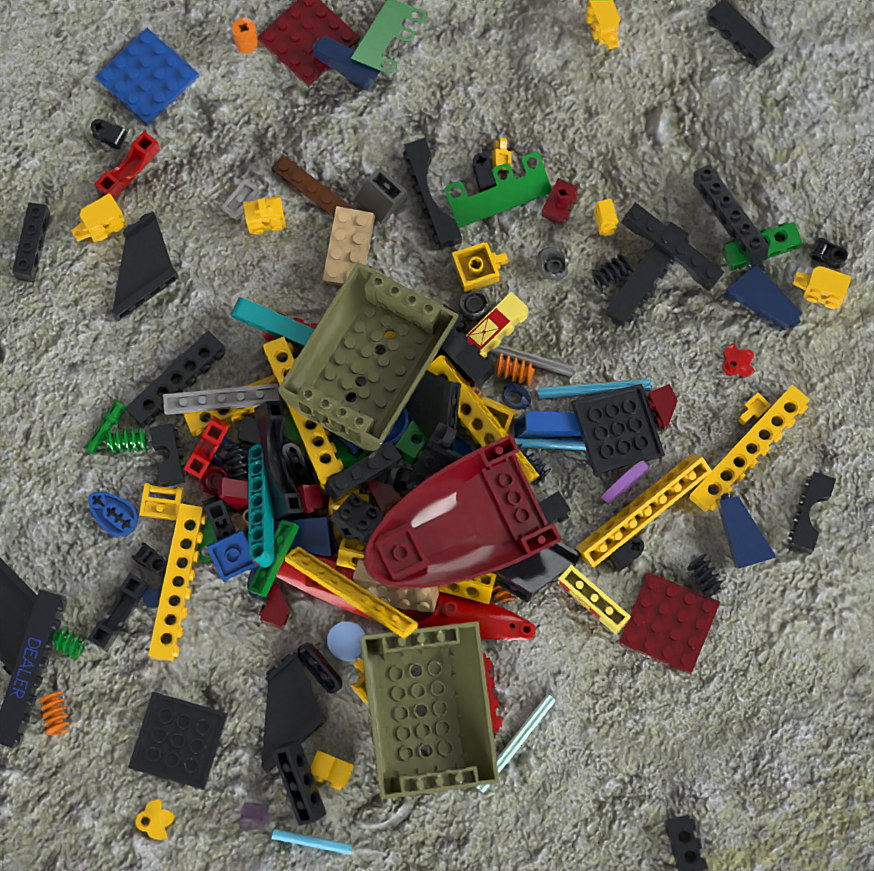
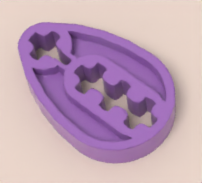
M644 460L640 461L617 480L601 498L607 504H610L637 483L649 471L650 467Z

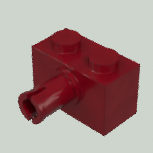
M558 178L542 209L541 216L562 225L563 221H567L570 217L572 210L569 209L571 205H575L580 196L577 194L578 187Z
M302 485L296 488L301 494L304 512L294 518H302L305 515L316 513L315 510L329 507L330 497L328 495L321 496L320 485Z

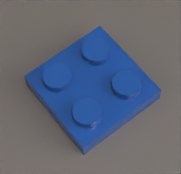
M242 529L206 546L223 582L258 566L249 556V544Z

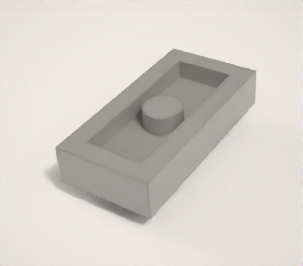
M244 179L223 204L222 210L237 220L244 212L243 202L253 201L259 194V189Z

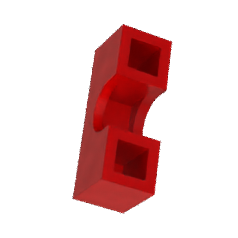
M215 416L212 417L184 468L185 471L201 479L230 424Z

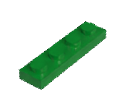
M281 520L274 535V561L265 568L259 565L248 591L266 597L299 529L297 524Z

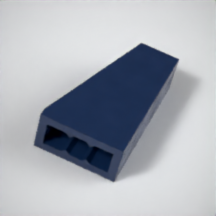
M325 35L321 40L317 39L312 47L314 49L312 56L367 91L381 71L351 59L355 52L354 50Z
M757 265L752 267L727 290L726 294L730 298L786 331L790 327L794 329L801 322L800 318L803 313Z
M732 493L720 495L721 499L716 500L734 567L740 569L776 558L775 553L739 496L732 495Z
M332 515L281 519L299 526L289 549H295L299 546L309 553L324 556L336 554L333 521L331 520ZM274 520V535L281 520Z

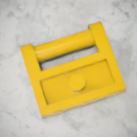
M145 483L139 513L140 517L177 521L184 487L170 488ZM150 493L173 495L175 496V500L153 498L149 496Z

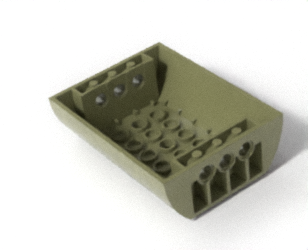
M471 622L415 629L406 638H402L394 632L360 636L380 800L500 783L479 623ZM414 665L420 668V674L417 677L411 674V668ZM419 705L424 706L426 710L422 717L416 714V708ZM424 745H428L431 749L427 757L421 754V748Z

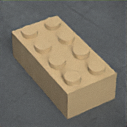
M336 206L322 279L324 284L342 287L357 262L366 266L375 219L374 213Z
M358 560L353 575V582L392 607L419 610L421 612H434L439 596L438 587L418 589L384 585L367 573L364 560Z

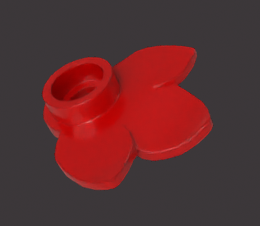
M734 343L728 345L724 351L725 360L722 363L724 373L729 376L738 374L742 377H749L754 374L755 370L750 365L754 359L753 351L749 349L738 350Z

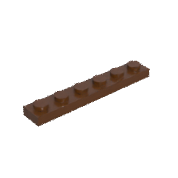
M284 154L271 167L273 172L333 218L336 206L354 209Z

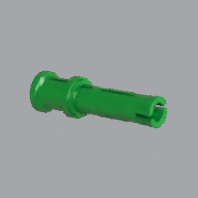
M115 399L112 401L113 405L108 412L103 414L104 419L83 447L93 455L106 437L108 429L118 424V419L126 411V406Z

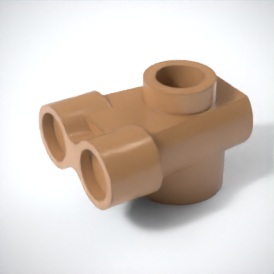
M249 509L241 514L236 512L230 515L236 532L242 529L245 534L246 530L249 529Z

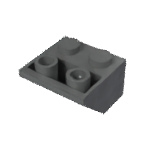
M380 167L366 180L355 197V201L367 212L374 213L375 219L382 224L407 200V191Z

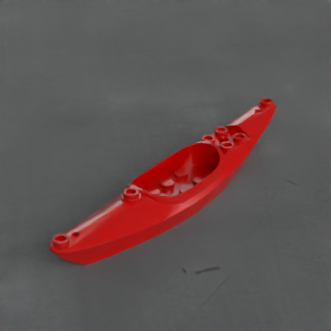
M310 553L353 581L355 569L336 565L337 555L324 556ZM284 558L276 577L328 603L376 621L287 563ZM440 591L434 612H421L419 610L395 607V609L417 622V629L478 622L481 639L529 640L536 634V627L533 623L491 602L487 604Z

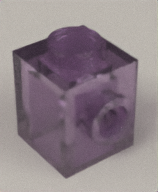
M245 802L241 808L239 827L263 831L266 825L270 824L271 812H268L269 805Z

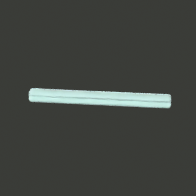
M547 694L497 757L498 774L554 704L555 699L551 695ZM490 784L476 787L481 792H485Z

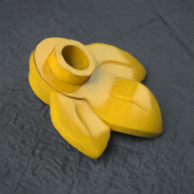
M152 800L147 803L145 810L136 816L135 824L139 830L146 831L151 838L163 840L167 838L165 827L174 821L175 815L168 810L162 809L161 800ZM144 818L149 819V823L147 825L142 824V820Z

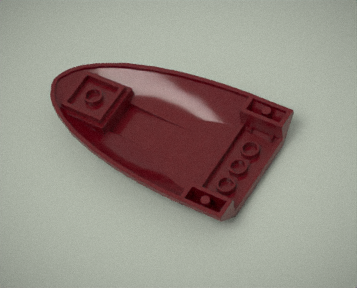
M509 434L446 466L419 484L391 508L372 532L366 544L364 566L367 573L376 581L397 588L424 589L445 586L495 572L561 542L562 538L555 524L548 525L515 454L520 452L513 435Z

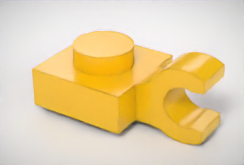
M500 137L499 141H494L493 144L495 150L492 151V168L508 163L512 169V154L510 151H507V139ZM506 168L499 169L502 171H508Z
M757 392L744 405L747 411L740 417L738 422L744 426L752 417L758 420L772 405Z

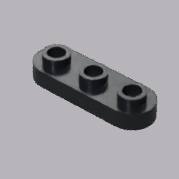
M288 440L282 448V453L295 487L315 485L316 482L301 443L296 440Z
M309 642L298 647V658L322 687L329 693L339 691L343 686L341 677L317 648Z

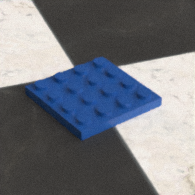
M146 28L95 77L97 81L148 126L199 77V73L149 28Z

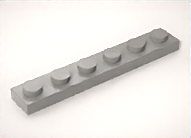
M279 384L163 394L165 415L253 407L259 406L265 401H280Z

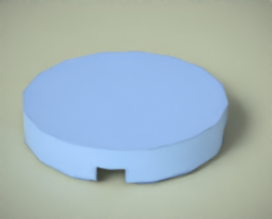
M341 622L330 630L327 636V645L335 658L342 661H351L362 654L360 636H365L358 624Z

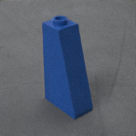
M525 411L514 422L515 438L549 439L582 437L574 413Z

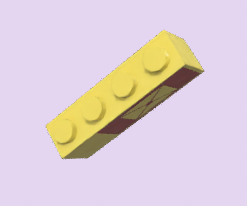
M510 292L466 335L468 338L467 342L470 345L475 344L481 351L480 355L484 358L487 357V353L492 348L495 349L500 345L502 338L509 336L519 322L522 323L526 320L529 313L528 307L516 295Z
M570 565L558 579L557 584L616 635L630 620L631 616L574 566Z

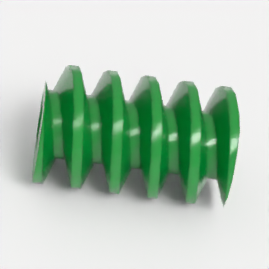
M139 427L138 433H135L134 428H131L130 433L124 428L122 434H120L118 428L115 434H112L111 429H108L106 435L107 453H109L110 448L113 453H116L118 448L123 453L125 447L128 452H132L133 446L136 452H139L141 447L143 451H147L146 432L143 433L141 427Z
M65 627L61 631H55L53 637L55 644L52 649L56 647L57 652L63 650V655L67 656L70 654L72 659L79 658L85 649L87 638L85 637L80 641V634L73 638L74 631H70L67 635V628Z

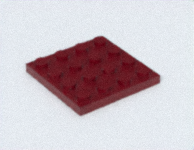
M297 0L257 36V39L309 87L330 68L312 56L314 52L312 47L316 40H321L325 35L348 48H352L360 40V36L321 0Z
M648 572L630 614V620L627 622L618 644L692 674L720 601L710 597L704 598L701 593Z

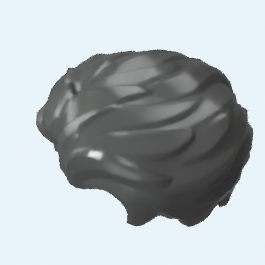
M546 247L538 253L536 266L543 277L549 280L560 281L567 276L569 260L564 252L556 247Z
M472 289L469 293L461 295L458 303L459 312L467 320L478 321L487 316L490 309L489 297L482 290Z

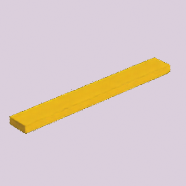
M296 547L285 556L287 563L402 638H406L417 629V622L301 547Z

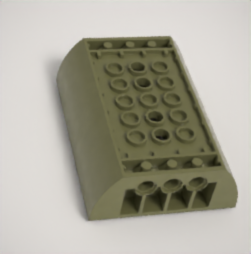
M357 262L279 386L278 391L287 404L298 414L365 450H378L450 333L459 315ZM392 331L396 335L392 339H387L385 333ZM378 347L386 349L382 355L376 354L375 350ZM363 378L366 380V384L361 387L357 386L356 381ZM353 394L357 397L356 400L351 403L346 401V397Z

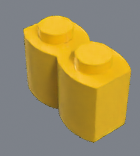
M613 200L598 201L595 204L593 213L599 234L604 236L613 235L617 230L619 222Z
M318 750L310 767L315 781L320 783L323 780L330 782L329 786L337 790L347 788L355 768L354 765Z

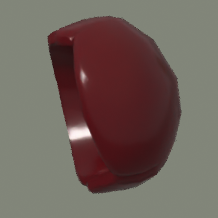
M220 467L208 468L200 481L203 492L212 496L218 495L219 478L229 479L226 471Z

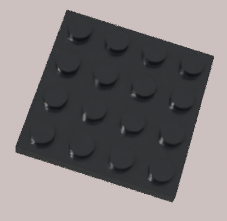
M642 384L571 401L594 475L635 465L643 460L647 462L665 456Z
M152 691L128 768L205 791L229 714Z

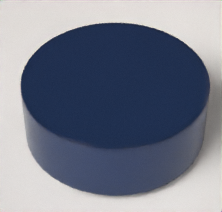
M154 588L146 590L142 597L145 606L150 609L158 608L161 593Z

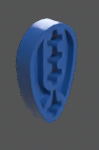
M93 492L88 498L90 510L101 528L109 535L122 538L130 535L136 529L138 514L129 502L106 492ZM101 497L100 500L103 503V505H105V507H102L99 504L94 505L95 502L93 501V499H99ZM116 509L115 513L118 516L123 515L122 518L125 522L130 521L131 527L123 529L124 526L120 521L115 523L116 519L114 516L108 517V510L113 511Z

